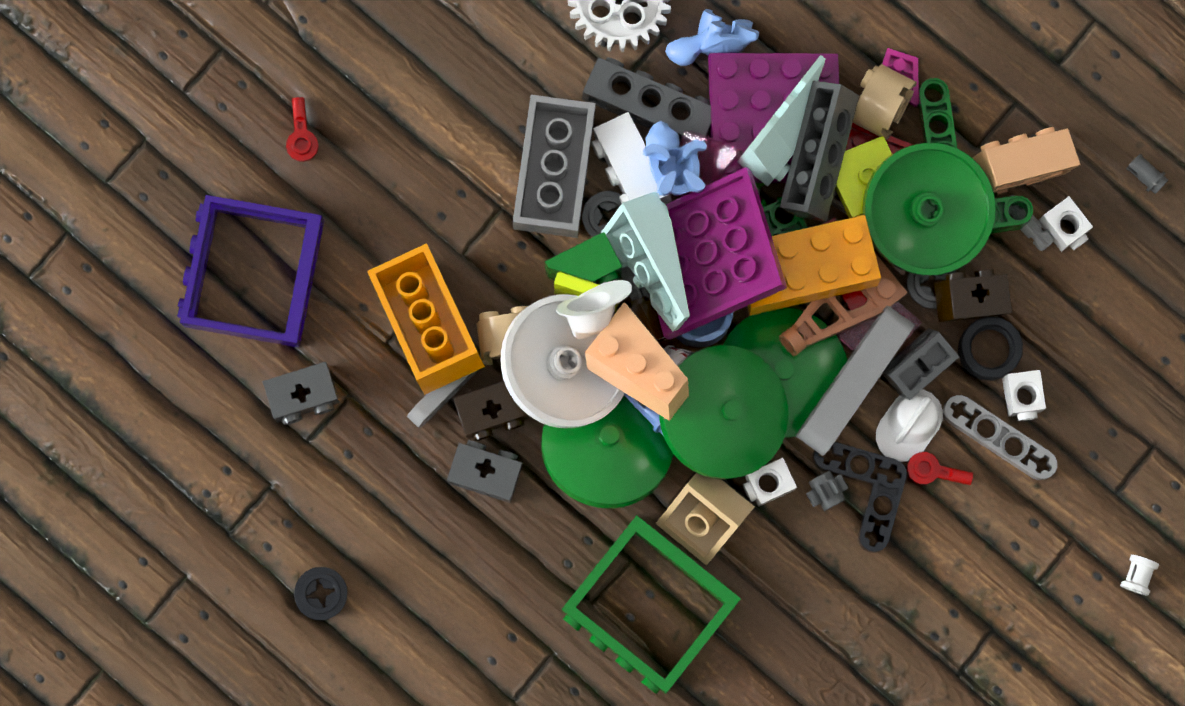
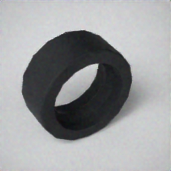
M988 316L976 320L963 332L958 344V356L961 365L970 375L980 380L994 381L1009 374L1017 367L1023 352V342L1019 331L1012 323L1000 317ZM996 330L1007 339L1009 355L1002 365L994 368L984 367L973 358L971 352L972 341L981 331Z

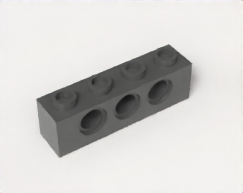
M598 57L583 90L582 100L596 103V106L619 116L629 112L633 122L649 129L657 122L663 121L679 134V140L684 144L695 139L705 141L711 125L710 100L701 96L692 98L683 94V89L674 84L666 83L664 86L653 81V76L644 71L636 70L634 73L623 68L624 64L616 59L607 57L604 60ZM618 82H623L629 86L630 91L624 95H619L613 91L612 87ZM647 95H654L659 99L660 103L656 107L650 108L643 104L642 99ZM675 108H684L688 111L689 117L685 120H677L671 112Z
M813 81L780 204V208L799 218L827 222L859 100V95L842 84Z

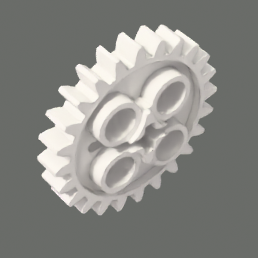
M568 0V6L577 7L570 11V18H580L575 24L576 30L586 28L584 39L587 40L594 35L596 37L595 46L598 47L605 41L607 42L608 51L612 50L614 44H619L620 51L624 52L626 43H630L632 48L637 50L639 39L645 44H649L648 33L650 32L658 36L660 30L656 24L666 26L667 19L662 14H669L671 12V6L665 4V2L671 0H623L621 5L616 4V0ZM646 2L648 6L642 7L638 3ZM597 6H604L609 10V14L601 18L595 16L592 10ZM634 12L640 16L641 20L636 24H629L623 17L627 13Z

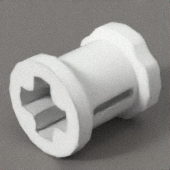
M1131 554L1129 560L1132 563L1126 581H1122L1120 586L1132 592L1149 596L1150 590L1148 586L1153 571L1158 569L1159 564L1150 559Z

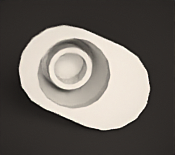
M613 280L602 283L577 297L563 301L557 306L556 311L559 315L567 317L575 338L583 339L599 334L608 326L611 318L614 316L615 305L627 298L632 292V285L625 280Z
M923 389L911 400L899 395L880 420L876 429V442L879 450L886 457L900 462H907L914 454L923 452L939 430L943 421V409L939 400L932 393Z

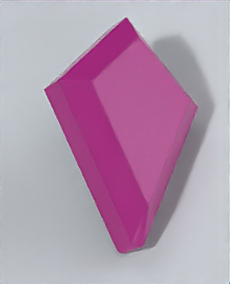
M887 48L882 64L917 82L916 86L910 89L914 93L909 102L912 106L917 107L919 104L918 58Z

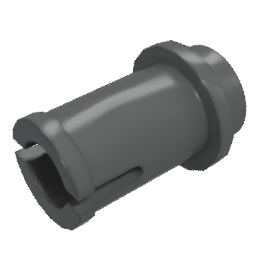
M1139 154L1126 168L1127 171H1130L1148 187L1146 189L1147 192L1151 190L1156 194L1169 181L1164 176L1166 173L1164 171L1160 173L1142 154Z

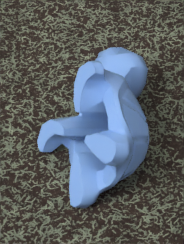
M705 9L700 19L698 35L681 37L667 45L665 52L672 62L679 66H687L692 64L701 53L707 56L710 53H741L747 45L758 39L759 32L752 29L753 22L750 20L738 19L734 20L732 25H728L721 21L722 17L712 13V10Z
M663 121L654 124L645 138L646 147L643 150V155L649 158L650 169L657 183V193L666 196L668 194L683 195L691 191L696 193L703 191L706 185L699 178L700 163L697 153L698 151L706 150V143L695 139L679 147L680 140L677 132Z

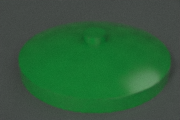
M921 143L896 151L877 167L865 190L863 215L866 217L872 244L885 260L909 273L939 275L952 272L966 265L985 246L995 220V198L992 186L985 172L969 155L949 145Z
M781 308L747 317L731 331L723 344L740 347L758 355L770 365L779 377L786 393L789 410L788 426L784 439L796 437L801 426L847 362L844 348L836 335L806 347L797 356L791 355L784 348L779 335L792 327L803 313L802 310L794 308ZM812 315L813 321L820 329L828 327L822 320Z
M712 346L688 355L677 366L688 378L689 396L670 421L659 415L661 430L667 445L677 459L686 467L706 477L732 479L746 476L759 470L777 453L787 431L789 417L788 402L779 377L770 365L758 355L736 346Z
M625 396L622 397L618 405L609 414L594 423L577 428H557L544 424L541 439L542 458L548 474L555 484L571 498L597 508H621L635 504L649 496L664 480L669 470L673 453L667 445L664 436L660 432L655 433L653 431L654 426Z

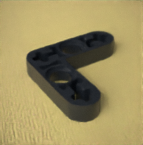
M834 442L831 446L834 456L842 458L843 451L849 452L844 462V470L838 469L841 462L831 460L826 465L823 463L824 458L819 456V453L814 450L812 459L818 469L825 472L831 471L832 474H841L842 477L872 485L860 526L858 541L863 550L876 553L883 550L889 542L907 477L905 466L896 459ZM856 456L864 457L869 464L867 472L864 474L854 473L850 467L852 458ZM875 460L881 462L878 466L879 469L888 470L891 466L896 467L895 473L899 474L900 478L894 479L891 483L887 482L886 475L880 473L876 474V480L870 478L875 469ZM886 497L889 499L892 505L890 513L879 515L875 512L873 503L876 498ZM869 516L877 521L888 522L887 527L882 524L879 526L878 536L882 537V542L875 543L874 547L870 546V540L865 538V533H871L875 522H868Z

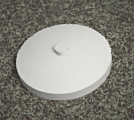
M569 294L542 298L522 310L508 327L501 349L502 375L514 401L533 419L557 428H577L594 423L609 414L625 394L587 369L585 351L599 334L583 339L575 338L567 317L559 315L556 311L560 303L577 297V295Z

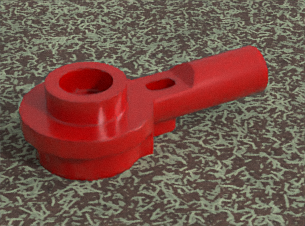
M295 97L292 98L294 132L287 139L286 149L292 159L298 162H306L315 157L319 144L315 135L307 130L305 98Z
M928 452L914 454L907 464L909 477L913 482L921 485L932 483L936 478L971 485L972 472L941 466L938 459Z

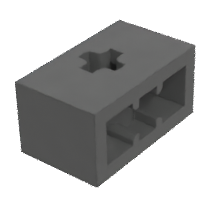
M327 362L262 381L273 418L277 423L283 421L284 425L303 420V414L313 411L315 415L331 412L334 410L333 405L340 403ZM304 388L306 392H311V394L306 395V402L301 403L298 398L294 399V397L299 395L298 389Z
M468 440L466 445L459 443L447 478L448 484L511 503L523 466L522 462L517 461L518 455L499 450L498 455L485 451L486 445ZM486 462H490L491 469L495 473L487 474L486 478H482L481 472L477 467L484 466Z

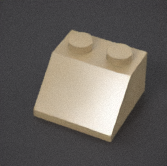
M696 473L656 524L707 566L755 506L722 479H714Z

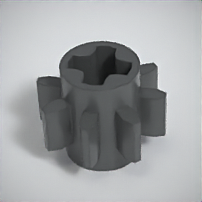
M828 471L808 482L812 490L807 492L806 495L813 508L820 504L823 510L826 511L846 500L842 492L847 490L848 486L841 474L834 478L831 471Z

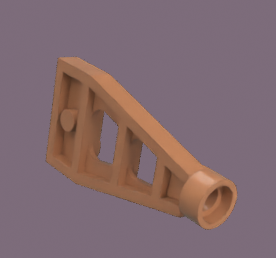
M875 253L881 280L877 287L860 290L867 298L865 305L848 311L838 302L836 296L812 301L793 326L779 335V339L791 355L797 356L806 347L879 316L887 305L891 307L908 292ZM827 303L839 319L827 328L820 329L813 321L812 315L822 304Z

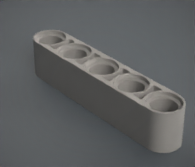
M888 305L882 310L883 313L879 314L796 435L798 439L822 456L834 444L915 325Z

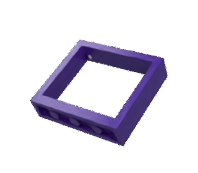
M205 195L204 204L200 203L199 211L196 213V222L200 223L198 235H193L190 242L189 252L193 254L191 267H186L183 277V285L187 286L185 299L180 298L178 302L179 310L177 317L181 318L180 323L186 328L300 348L325 222L322 215ZM218 212L306 228L285 333L197 318Z

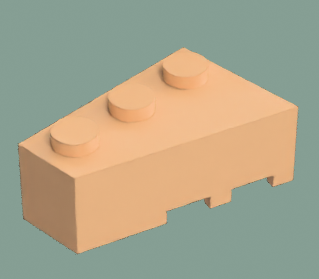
M1049 127L1036 132V136L1028 138L1027 134H1021L1010 138L1008 143L1000 145L999 141H993L981 146V152L972 158L985 172L993 192H997V195L1008 192L1009 188L1024 184L1029 186L1055 178L1081 165L1068 128L1055 131L1054 127Z
M624 302L611 318L608 326L599 333L585 351L587 369L670 421L689 396L688 378Z

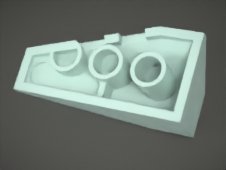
M821 55L737 161L742 167L750 169L752 174L767 186L774 179L780 182L790 170V165L787 162L795 151L813 81L819 80L826 60Z
M655 191L623 202L601 233L605 232L622 268L628 266L634 273L633 282L638 289L645 287L650 293L651 305L673 332L683 325L690 314L671 218L669 217L667 206L660 200Z

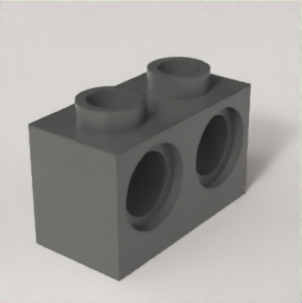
M928 328L890 361L882 375L900 396L911 400L957 360L959 356L938 331Z

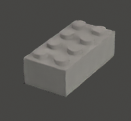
M538 95L530 96L513 215L514 230L578 238L596 103Z

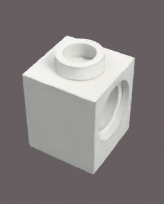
M1070 196L1038 220L1043 225L1042 228L1054 237L1053 242L1061 252L1069 246L1073 251L1089 239L1086 233L1093 228ZM1061 220H1069L1073 223L1075 229L1073 234H1067L1062 231L1060 227Z
M1040 370L1011 373L1002 378L1008 417L1017 416L1018 421L1037 419V413H1041L1046 409ZM1018 389H1026L1031 393L1032 402L1030 405H1024L1019 402L1017 398Z
M783 458L746 475L745 479L747 482L743 484L749 501L753 502L756 500L758 507L797 488ZM764 475L772 476L777 484L776 490L773 492L763 491L759 486L760 477Z

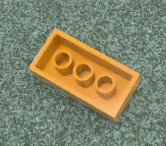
M865 215L772 236L787 288L752 303L747 308L749 316L877 287L881 280V274Z
M427 243L367 271L424 395L485 367Z

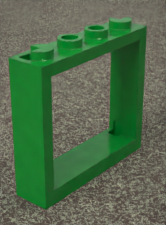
M636 515L564 605L562 611L566 614L563 618L564 621L576 631H579L582 627L592 635L589 639L592 644L603 652L607 648L618 655L615 662L629 673L634 669L644 676L641 683L657 695L660 690L665 694L670 690L741 598ZM634 534L723 604L665 679L576 608Z

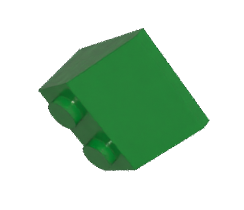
M605 232L546 260L545 273L552 280H555L558 272H563L600 285L620 279L622 265Z

